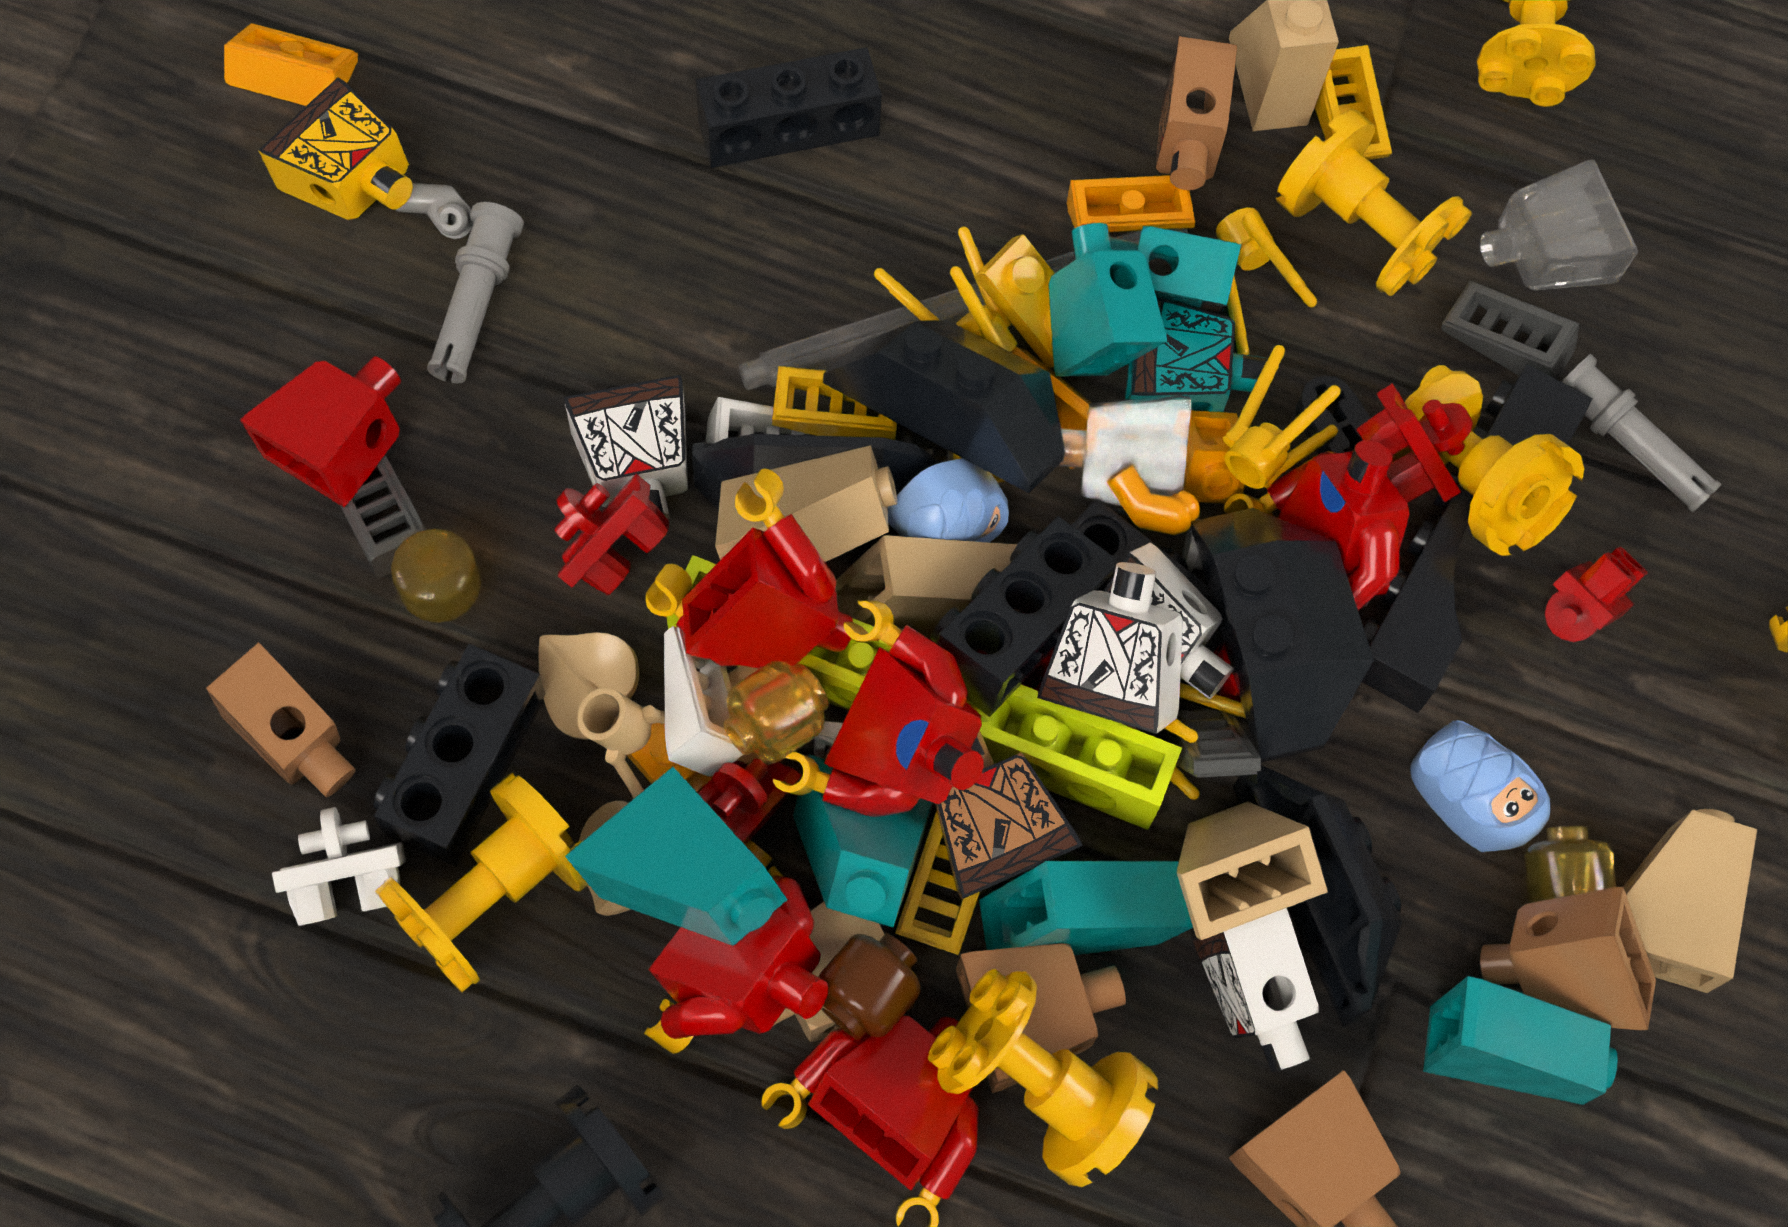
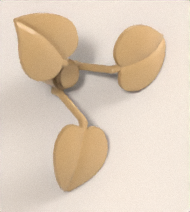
M594 632L578 635L540 636L538 653L539 674L545 690L543 699L551 720L563 733L576 739H590L606 748V762L615 767L632 794L633 799L636 798L644 790L625 761L626 755L642 749L647 744L651 736L652 724H665V711L658 710L651 705L642 707L630 699L635 693L639 682L638 658L634 650L619 637L608 633ZM795 665L790 671L782 673L747 666H740L734 669L728 676L748 751L737 760L749 764L754 758H757L766 765L776 763L785 758L782 756L777 757L776 753L782 755L790 750V748L795 749L804 737L819 697V679L799 665ZM613 801L600 807L588 818L582 829L579 841L583 842L624 808L628 802ZM587 885L593 897L597 913L610 916L631 910L599 898L594 890Z

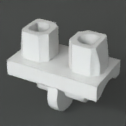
M332 807L323 809L320 812L322 830L298 835L302 854L326 850L328 858L281 868L280 871L272 872L276 893L287 891L290 907L298 926L338 916L331 881L355 876L362 911L387 907L377 896L375 890L388 877H392L400 885L398 866L405 863L406 858L402 842L347 854L346 845L370 840L368 824L364 820L342 825L337 808Z

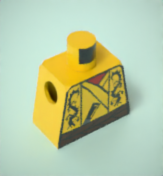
M339 77L258 150L279 190L347 220L357 219L376 200L392 210L398 209L408 201L412 193V181L404 175L409 164L396 132Z

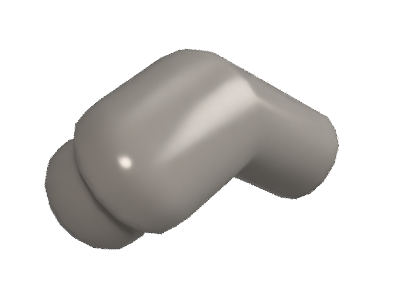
M412 183L413 189L408 201L402 207L396 209L397 212L427 214L440 233L452 239L466 236L473 226L470 220L471 208L456 189L449 185Z

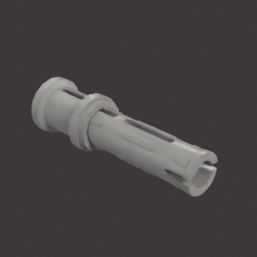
M479 202L473 205L470 213V220L473 226L465 247L458 249L455 257L456 269L460 275L432 359L427 366V370L431 375L443 381H447L450 370L453 372L452 383L465 382L467 369L494 286L499 285L507 278L510 266L506 259L513 238L518 237L522 233L524 221L521 216L506 206L497 203Z
M1592 354L1588 355L1561 382L1593 398L1584 414L1591 421L1589 429L1595 434L1599 433L1602 437L1606 433L1611 435L1686 504L1691 512H1694L1722 484L1718 480H1714L1635 407L1638 402L1634 398L1636 395L1630 389L1622 391L1595 367L1597 359Z

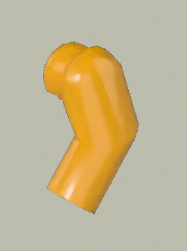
M1132 464L1121 469L1106 481L1132 522L1139 528L1177 535L1190 529L1191 521H1195L1199 517L1200 506L1194 495L1184 490L1171 496L1151 494Z

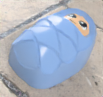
M964 458L935 464L923 470L897 495V505L888 506L889 525L900 536L990 543L1001 534L1008 523L1009 516L1008 500L993 475Z
M1452 721L1439 730L1425 743L1412 760L1410 766L1411 778L1425 801L1456 835L1480 852L1507 850L1523 846L1540 833L1549 820L1550 797L1543 783L1533 770L1518 755L1497 742L1488 733L1464 721Z

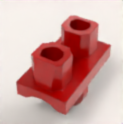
M1393 383L1376 393L1385 409L1356 428L1363 441L1372 440L1386 446L1392 455L1409 447L1411 452L1391 463L1386 474L1405 501L1408 503L1433 488L1437 490L1444 502L1461 493L1438 452L1447 451L1449 455L1454 456L1464 450L1465 444L1463 441L1471 432L1473 425L1466 408L1457 403L1441 404L1439 400L1433 399L1423 405L1422 411L1424 415L1418 421L1412 410H1409Z
M635 474L602 511L599 508L610 497V494L598 483L585 496L571 488H566L560 494L556 501L565 517L554 528L555 532L563 540L569 541L579 529L583 531L562 553L565 565L558 571L557 575L561 580L573 588L582 579L606 595H610L629 573L631 563L611 547L615 541L623 534L647 553L663 539L669 529V520L649 500L651 485L638 474Z
M1621 546L1612 553H1605L1594 564L1589 560L1567 570L1553 583L1559 591L1552 595L1546 605L1545 618L1547 626L1554 635L1562 640L1570 642L1585 640L1596 633L1598 629L1601 630L1622 617L1635 605L1626 594L1648 572Z
M754 758L749 764L736 760L733 763L727 762L722 764L714 773L713 778L698 794L746 845L791 795V793L778 789L773 783V779L795 785L801 780L802 775L780 762L766 765L757 758Z

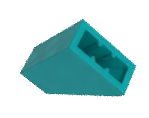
M809 754V757L818 764L820 771L831 775L833 768L824 764L826 759ZM814 790L805 795H798L793 818L826 908L894 927L922 844L933 802L920 798L910 811L881 817H871L822 801L824 794Z
M674 767L669 769L565 856L599 898L732 946L749 932L763 926L769 920L772 913L788 900L764 865Z
M1045 861L979 900L987 950L1066 943L1070 944L1074 955L1159 945L1193 928L1177 876L1179 861Z
M1467 976L1430 1006L1423 1072L1584 1105L1605 1094L1606 1088L1608 1089L1612 1086L1616 1076L1618 1057L1616 1049L1609 1047L1611 1025L1489 981Z

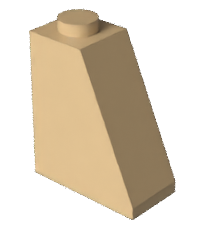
M1266 0L1238 24L1229 35L1230 44L1237 45L1235 65L1252 131L1307 126L1339 43L1328 1Z
M871 445L771 469L780 477L784 487L783 495L777 504L778 508L785 517L790 514L794 516L825 562L889 532L888 506L897 505L896 489L889 467L878 469ZM758 473L721 482L715 543L720 560L752 527L764 532L768 529L763 521L752 522L744 519L735 508V496L744 482L749 484L757 496L764 498L757 492L754 484V478Z
M883 535L836 580L838 611L874 626L875 617L869 609L863 608L857 602L879 601L891 609L895 626L903 630L908 625L925 637L931 636L938 622L950 609L956 607L962 612L973 601L971 600V595L974 589L991 569L996 568L1002 572L1011 563L1010 557L1017 544Z
M1250 802L1239 804L1188 823L1178 863L1177 876L1195 935L1200 940L1328 892L1308 826Z
M1714 809L1691 810L1665 832L1623 886L1655 978L1704 993H1708L1733 979L1757 829L1735 823L1734 817L1723 811Z

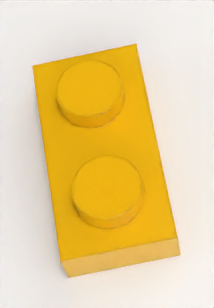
M1022 234L1013 237L974 278L998 305L1043 363L1050 368L1054 367L1048 284L1051 276L1055 273L1026 236Z

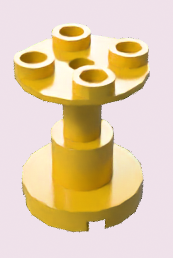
M1504 0L1509 3L1510 15L1520 22V25L1498 32L1484 43L1477 57L1479 86L1489 92H1502L1508 96L1529 98L1532 103L1538 106H1554L1561 103L1565 98V92L1575 89L1586 81L1596 65L1594 46L1584 34L1567 26L1555 24L1556 21L1565 15L1568 9V1L1570 0Z
M1349 109L1327 124L1336 132L1325 141L1315 136L1305 146L1281 180L1277 190L1281 196L1276 198V200L1294 217L1303 216L1321 202H1324L1348 224H1352L1361 218L1397 249L1382 269L1376 281V289L1392 296L1407 280L1414 285L1430 271L1437 261V257L1431 253L1443 237L1447 240L1453 238L1468 222L1472 212L1463 205V199L1459 196H1454L1440 204L1422 222L1385 191L1389 183V177L1363 156L1374 135V124L1359 111Z
M1438 365L1425 374L1420 387L1407 398L1405 404L1409 410H1412L1418 421L1424 415L1422 411L1423 405L1433 399L1439 400L1441 404H1461L1468 411L1473 425L1471 432L1463 441L1465 444L1464 450L1454 456L1449 455L1447 451L1438 452L1444 464L1451 462L1459 468L1458 481L1460 486L1473 495L1468 517V524L1472 535L1490 550L1501 556L1512 555L1509 553L1508 548L1513 545H1517L1523 551L1537 545L1555 530L1570 511L1577 497L1568 488L1573 476L1580 481L1583 479L1584 465L1581 454L1552 434L1533 435L1514 446L1499 435L1482 439L1473 432L1481 415L1483 401L1479 382L1466 372L1452 371L1445 365ZM1409 447L1393 455L1391 463L1411 452Z
M510 773L490 790L494 801L508 820L471 851L473 858L478 864L425 910L392 877H388L375 890L377 896L395 915L394 919L420 948L424 946L435 958L436 965L460 992L465 991L472 983L476 984L480 981V978L451 941L502 896L506 895L511 901L516 903L552 871L575 891L581 892L588 885L565 857L582 841L580 840L570 849L569 847L574 844L566 831L570 826L539 792L519 775L515 777L514 773Z
M992 969L986 972L973 987L969 997V1002L972 1005L962 1016L957 1026L946 1028L936 1038L929 1051L928 1060L938 1067L937 1079L941 1088L947 1093L960 1094L976 1086L994 1071L996 1067L1026 1089L1024 1096L1026 1107L1049 1124L1043 1140L1042 1155L1048 1169L1069 1185L1078 1187L1089 1185L1093 1182L1088 1179V1172L1096 1167L1107 1175L1121 1163L1137 1144L1151 1119L1155 1103L1145 1097L1147 1088L1153 1087L1158 1090V1078L1148 1066L1127 1052H1115L1100 1059L1092 1067L1068 1049H1061L1050 1054L1022 1032L1028 1023L1036 1002L1037 984L1032 976L1026 971H1014L1004 976L998 970Z

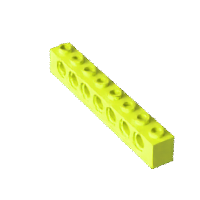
M692 555L685 570L692 579V589L716 564ZM675 614L667 616L668 629L676 626L679 620ZM852 618L854 623L862 626L868 633L874 628L872 625ZM851 638L849 644L841 652H833L815 646L796 665L807 669L819 679L820 693L818 699L849 711L879 647L888 651L892 647L881 640L860 642ZM1022 684L990 717L971 702L966 701L981 715L982 726L980 732L994 764L1022 752L1047 790L1144 829H1149L1161 806L1182 747L1121 723L1037 698V690Z

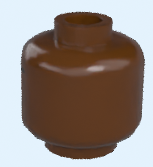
M885 933L879 941L865 934H855L818 976L828 984V995L821 1010L837 1026L856 1040H860L865 1033L872 1037H883L894 1027L921 993L919 980L911 970L918 961L916 956L902 942L889 933Z

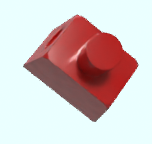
M374 356L354 376L347 374L327 361L315 362L246 413L240 421L264 459L342 507H345L399 436L400 428L385 398L401 384V379L386 361L377 356Z

